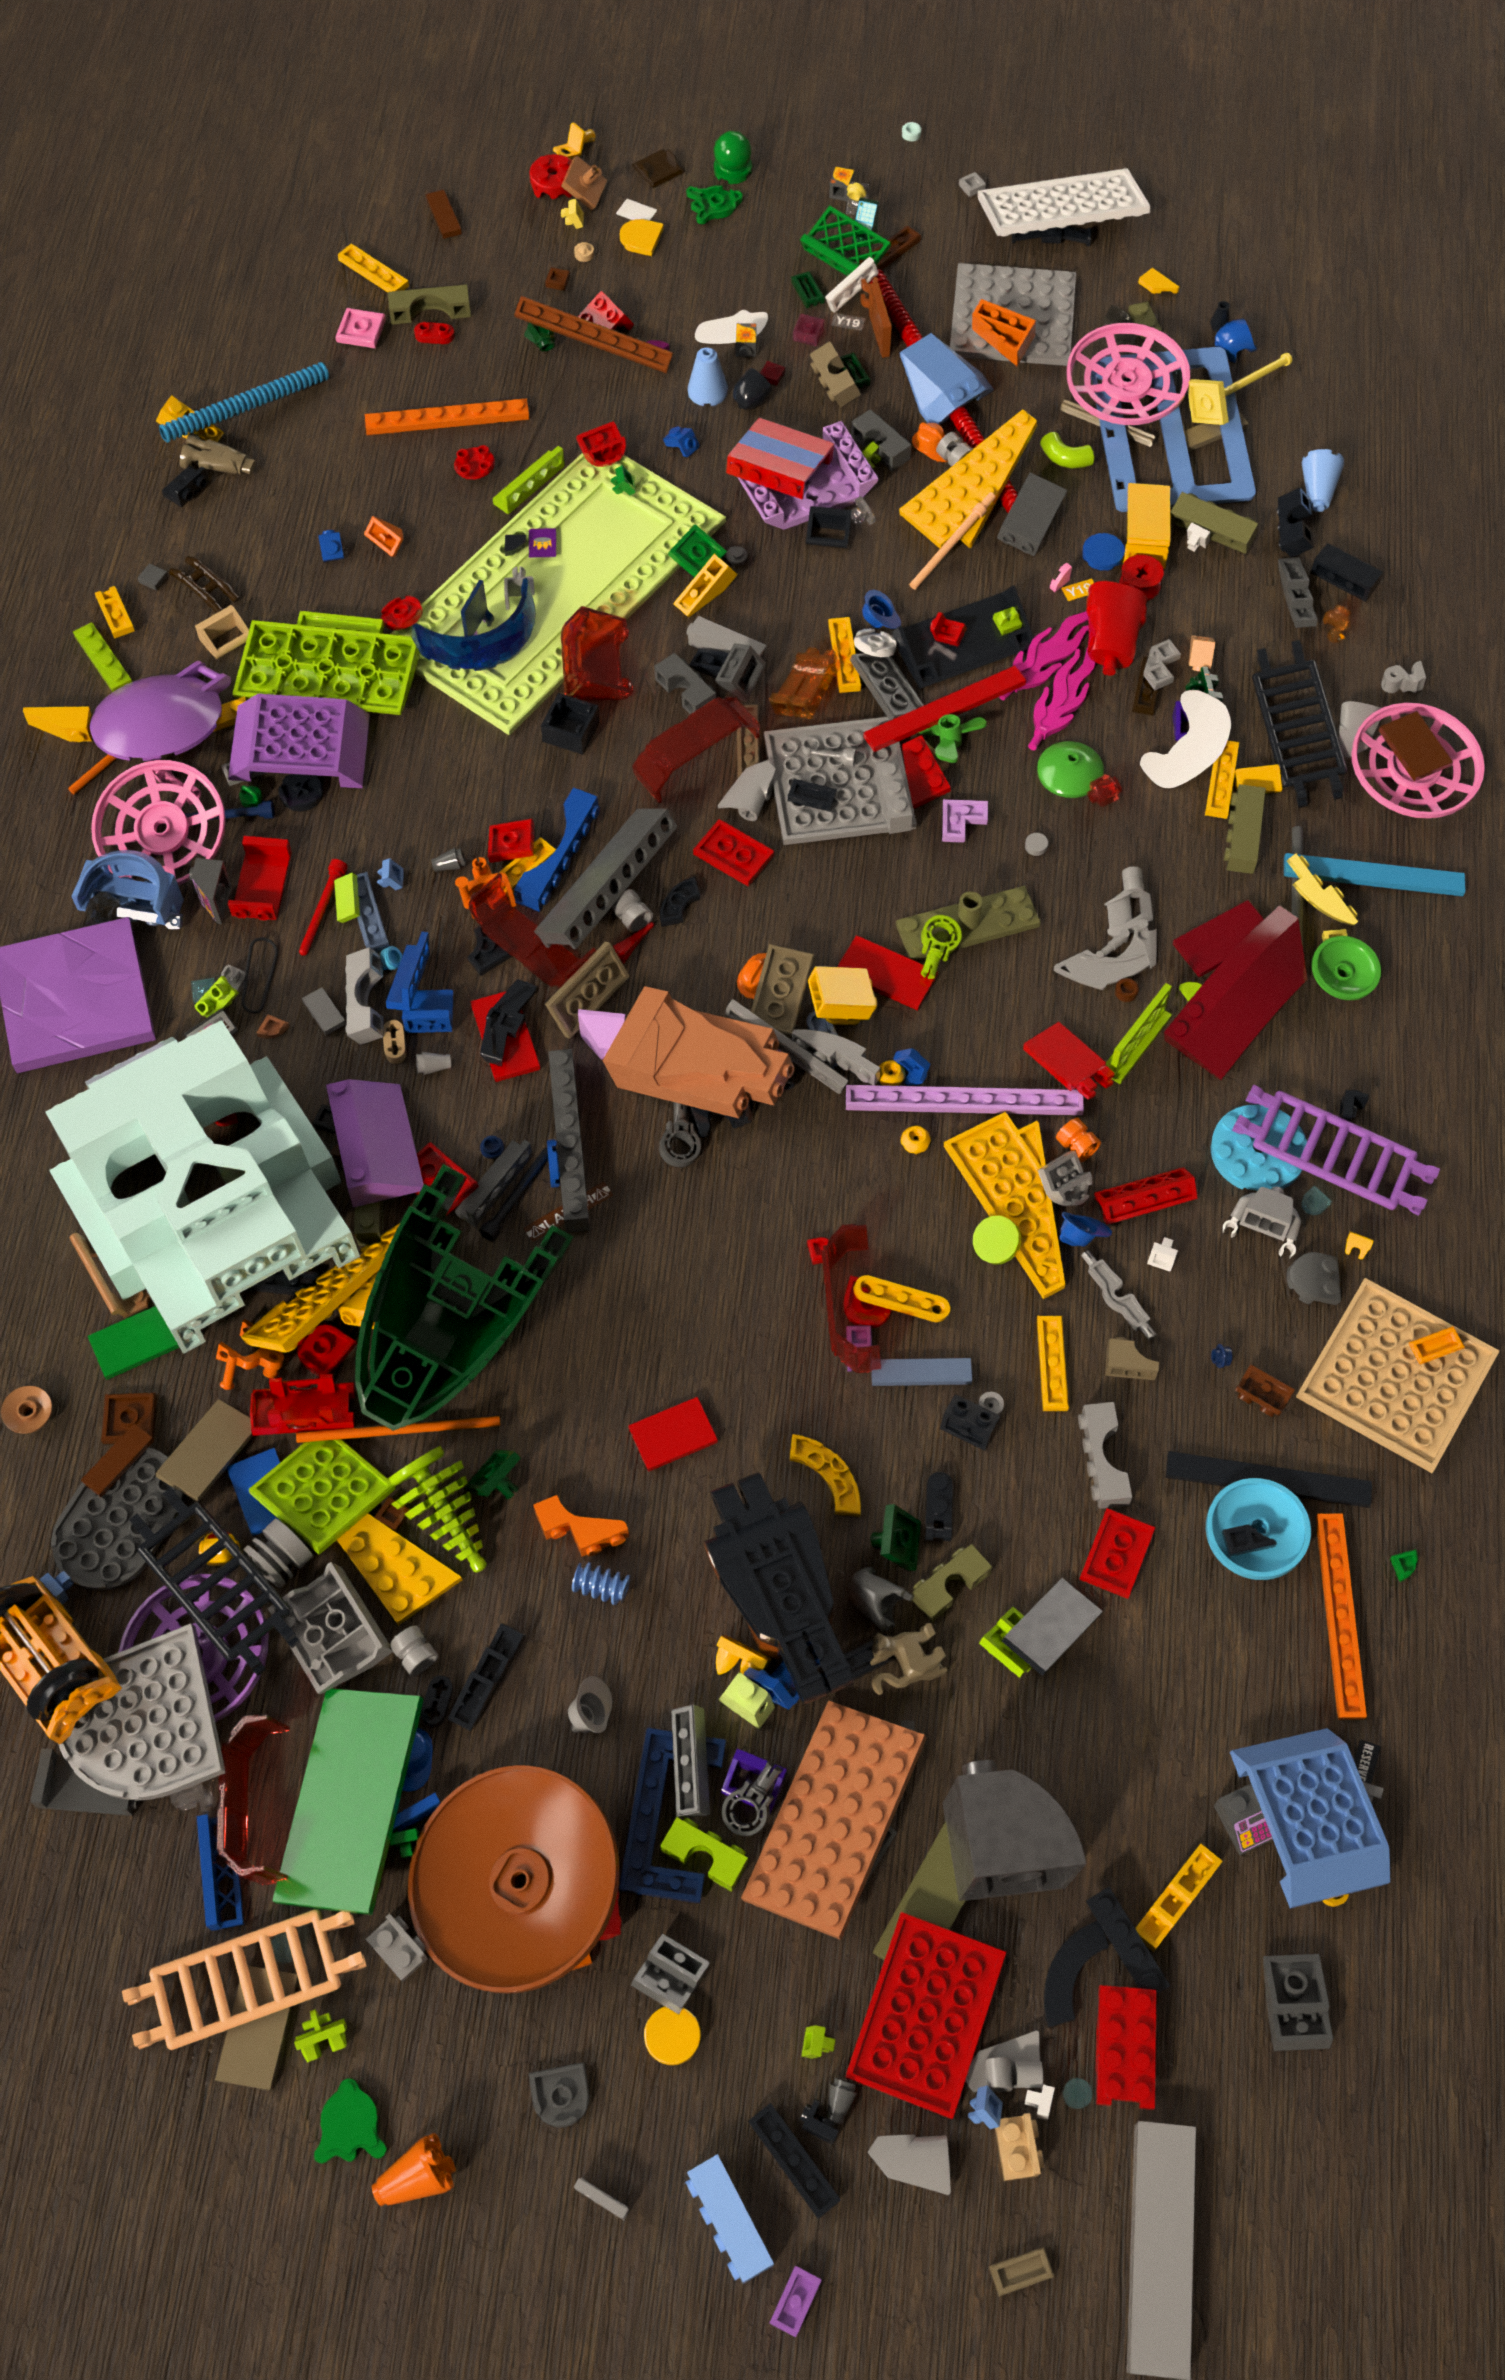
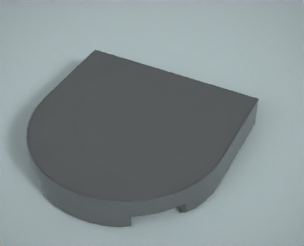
M585 2062L528 2073L533 2107L544 2123L556 2128H565L574 2125L584 2116L590 2100Z

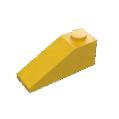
M714 554L673 604L690 617L724 592L738 574Z
M23 707L25 718L28 724L70 742L92 741L90 732L92 713L89 707Z

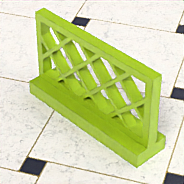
M1165 983L1116 1046L1114 1053L1106 1062V1065L1115 1073L1111 1079L1121 1085L1171 1020L1172 1014L1165 1011L1172 988L1171 985Z

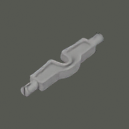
M1090 1250L1084 1252L1081 1257L1090 1266L1088 1273L1102 1289V1296L1107 1305L1114 1311L1121 1313L1135 1331L1140 1329L1148 1340L1153 1339L1157 1333L1148 1324L1150 1317L1142 1309L1135 1296L1128 1294L1123 1297H1117L1115 1293L1122 1288V1280L1109 1268L1103 1259L1097 1261Z

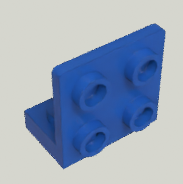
M417 990L410 1011H402L405 1032H452L453 990Z
M784 1661L771 1675L762 1669L757 1671L751 1667L743 1673L744 1676L766 1690L774 1703L786 1709H790L800 1698Z

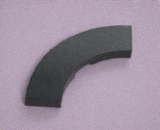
M1098 1921L1090 1923L1074 1933L1058 1950L1051 1962L1043 1993V2007L1048 2028L1075 2020L1072 1994L1076 1977L1080 1969L1090 1958L1109 1948L1104 1931Z

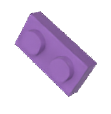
M795 2266L769 2324L796 2338L821 2279Z

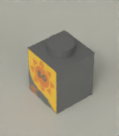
M835 167L830 180L829 198L848 202L847 187L849 184L854 183V170Z
M736 323V356L756 357V324Z

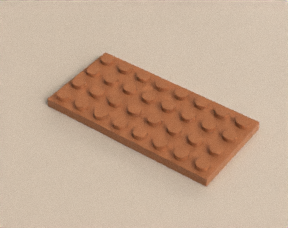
M828 1700L743 1892L742 1900L842 1940L925 1744L926 1736Z

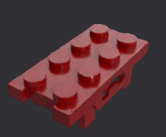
M333 1374L320 1375L319 1379L283 1381L282 1378L269 1379L270 1389H257L251 1393L250 1420L252 1436L354 1428V1413L350 1412V1399L355 1398L354 1382L335 1384ZM311 1384H318L317 1388L313 1387L305 1390L295 1388L291 1390V1388L289 1387L296 1385L297 1388H307L311 1386Z
M1100 1985L1098 1988V2018L1096 2024V2105L1111 2106L1112 2100L1138 2102L1139 2109L1154 2110L1156 1990Z

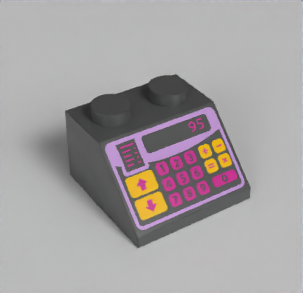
M196 858L194 867L190 868L189 873L190 880L194 884V892L197 893L200 903L216 923L222 924L232 887L224 862Z
M1252 1784L1217 1800L1214 1808L1239 1855L1245 1854L1273 1840Z

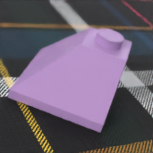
M578 1009L581 1038L603 1060L626 1020L625 1014Z

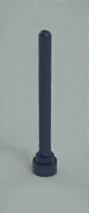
M272 800L263 801L262 804H258L256 807L225 809V819L256 815L264 817V819L275 818ZM199 812L184 813V814H185L186 817L188 818V817H191V816H194V815L199 814ZM216 816L210 820L219 819V816Z

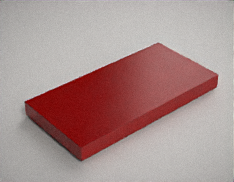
M857 935L837 966L867 969L869 978L872 980L873 991L917 1011L938 977L939 972L936 971L934 979H928L930 970L926 977H923L921 975L924 967L923 964Z
M505 992L470 1001L482 1041L486 1016L490 1008L499 1001ZM524 1022L517 1039L507 1036L502 1066L489 1063L495 1082L540 1070L526 1022Z

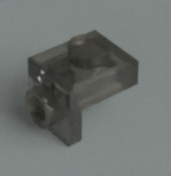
M106 892L96 894L89 900L86 924L92 926L112 921L113 909L120 904V899Z

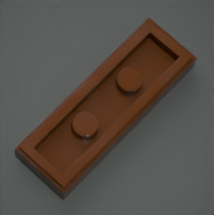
M444 189L425 194L443 239L461 235V227Z
M134 1423L81 1479V1482L101 1498L154 1442V1439Z

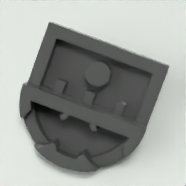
M1310 1252L1299 1257L1288 1267L1286 1274L1288 1286L1290 1289L1294 1288L1300 1296V1301L1306 1304L1318 1301L1337 1305L1341 1302L1338 1257Z

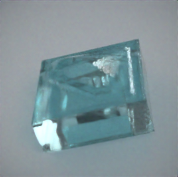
M214 978L191 981L194 1005L216 982Z

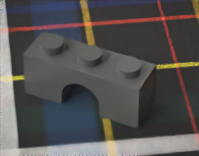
M871 409L852 421L851 436L864 448L873 441L880 443V462L889 470L894 471L910 460V442L899 435L893 427H890Z
M673 653L654 666L655 680L668 693L676 688L687 689L682 692V707L695 720L716 707V691L711 685H707L702 680L698 672H694L689 667L685 659Z

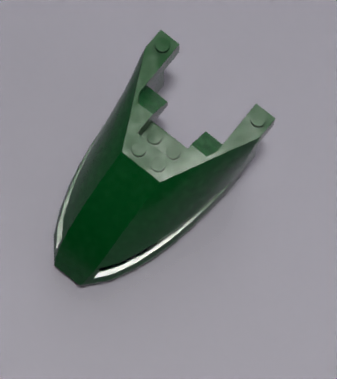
M445 1164L442 1165L432 1185H423L413 1205L409 1206L398 1226L376 1275L360 1326L356 1351L355 1383L362 1414L393 1431L427 1418L450 1402L488 1365L516 1328L575 1238L555 1225H551L540 1246H535L525 1266L504 1256L493 1277L452 1254L463 1231L443 1220L465 1183L467 1176ZM373 1322H375L374 1331H373V1336H372V1343H371L370 1362H369V1364H370V1376H371V1382L369 1383L368 1365H367V1363H368V1353H369L370 1336H371V1331H372Z

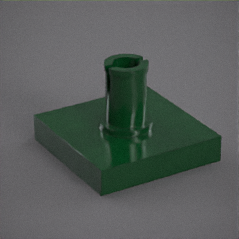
M496 1449L463 1488L470 1492V1494L487 1497L497 1488L506 1499L512 1498L515 1495L512 1491L517 1493L519 1487L506 1475L521 1457L515 1451Z
M895 1504L886 1505L883 1532H873L871 1534L870 1542L872 1547L875 1549L881 1548L882 1556L906 1571H916L921 1521Z

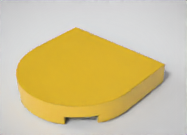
M644 219L631 220L621 227L620 242L628 251L652 256L664 230V224Z

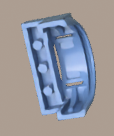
M132 850L113 851L101 855L93 861L86 860L71 896L77 910L86 911L90 898L91 900L118 905L132 903L150 906L157 913L156 923L166 925L170 912L179 913L183 903V897L175 876L165 872L162 865L153 857ZM108 865H110L113 875L110 873ZM133 875L143 877L148 880L141 882L135 881L129 877L119 878V876Z

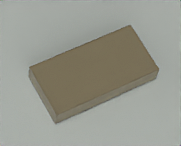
M1044 2247L989 2266L998 2296L1054 2277Z

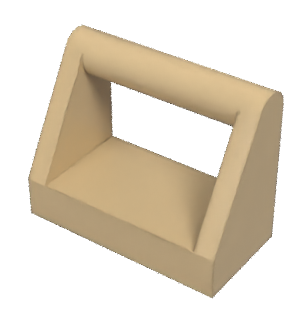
M232 605L195 625L199 640L216 659L246 643L249 629ZM236 626L243 633L218 649L211 642V640Z

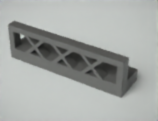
M512 1140L478 1182L479 1187L463 1200L455 1210L456 1216L476 1227L532 1158L531 1144L526 1140L521 1144Z

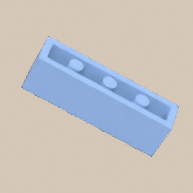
M718 2154L688 2171L687 2174L690 2179L685 2183L693 2198L699 2196L703 2204L699 2211L706 2224L712 2223L718 2234L714 2235L713 2238L721 2253L725 2250L727 2251L731 2259L727 2266L734 2280L736 2281L740 2278L744 2284L774 2266Z

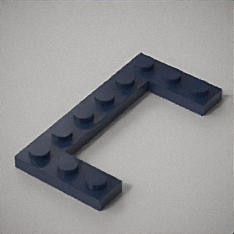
M647 1728L619 1891L700 1904L705 1874L651 1866L669 1761H674L672 1731ZM706 1737L708 1767L722 1769L726 1746L725 1739Z

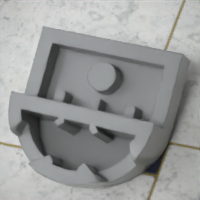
M1076 1150L1063 1154L1037 1170L1046 1195L1053 1202L1063 1206H1076L1083 1204L1089 1198L1087 1191L1088 1186L1092 1185L1091 1172H1083Z

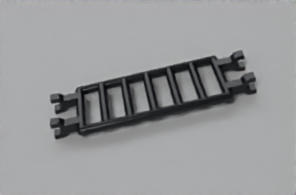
M1296 640L1291 642V652L1295 664L1271 669L1266 648L1258 649L1257 661L1261 672L1254 673L1252 680L1274 760L1280 767L1281 784L1283 787L1293 786L1298 808L1307 806V794L1303 784L1328 778L1333 799L1343 798V787L1338 775L1346 774L1348 768L1317 662L1315 660L1305 661L1301 642ZM1308 669L1312 677L1264 689L1262 680ZM1315 687L1317 696L1270 707L1268 705L1267 697ZM1320 704L1321 714L1278 724L1273 723L1272 715ZM1325 722L1327 731L1281 742L1278 740L1277 732ZM1330 739L1332 749L1286 760L1283 758L1281 750ZM1335 757L1338 766L1290 778L1286 769Z
M170 1487L163 1495L179 1514L172 1521L154 1534L138 1513L129 1519L137 1532L145 1540V1542L139 1545L137 1551L224 1658L232 1661L241 1655L254 1673L259 1676L266 1668L249 1647L275 1627L291 1648L300 1643L294 1631L284 1621L290 1615L291 1608L202 1503L195 1502L187 1507ZM197 1514L204 1524L157 1559L150 1550ZM211 1531L218 1541L172 1577L164 1567ZM226 1548L233 1558L186 1594L179 1584ZM241 1566L248 1575L201 1612L193 1602L237 1567ZM256 1583L263 1593L216 1630L208 1620ZM271 1601L278 1611L231 1648L223 1638L267 1602Z

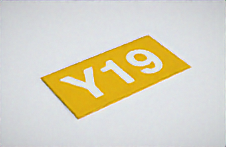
M1088 579L1062 587L1061 589L1067 600L1071 601L1087 596L1088 588L1094 581L1093 579Z

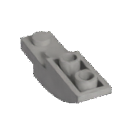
M794 1030L792 1032L793 1042L830 1068L836 1062L842 1069L851 1071L861 1081L869 1082L873 1086L880 1079V1067L866 1059V1048L857 1043L821 1031Z

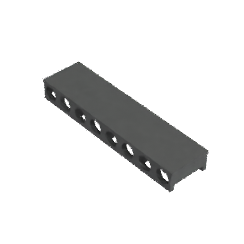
M637 809L535 929V934L539 936L547 948L552 944L570 945L573 949L578 948L678 827L669 814L668 809ZM661 825H669L665 832L662 831Z

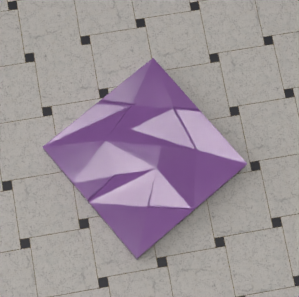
M129 917L0 947V998L11 1061L16 1073L156 1040L134 930Z

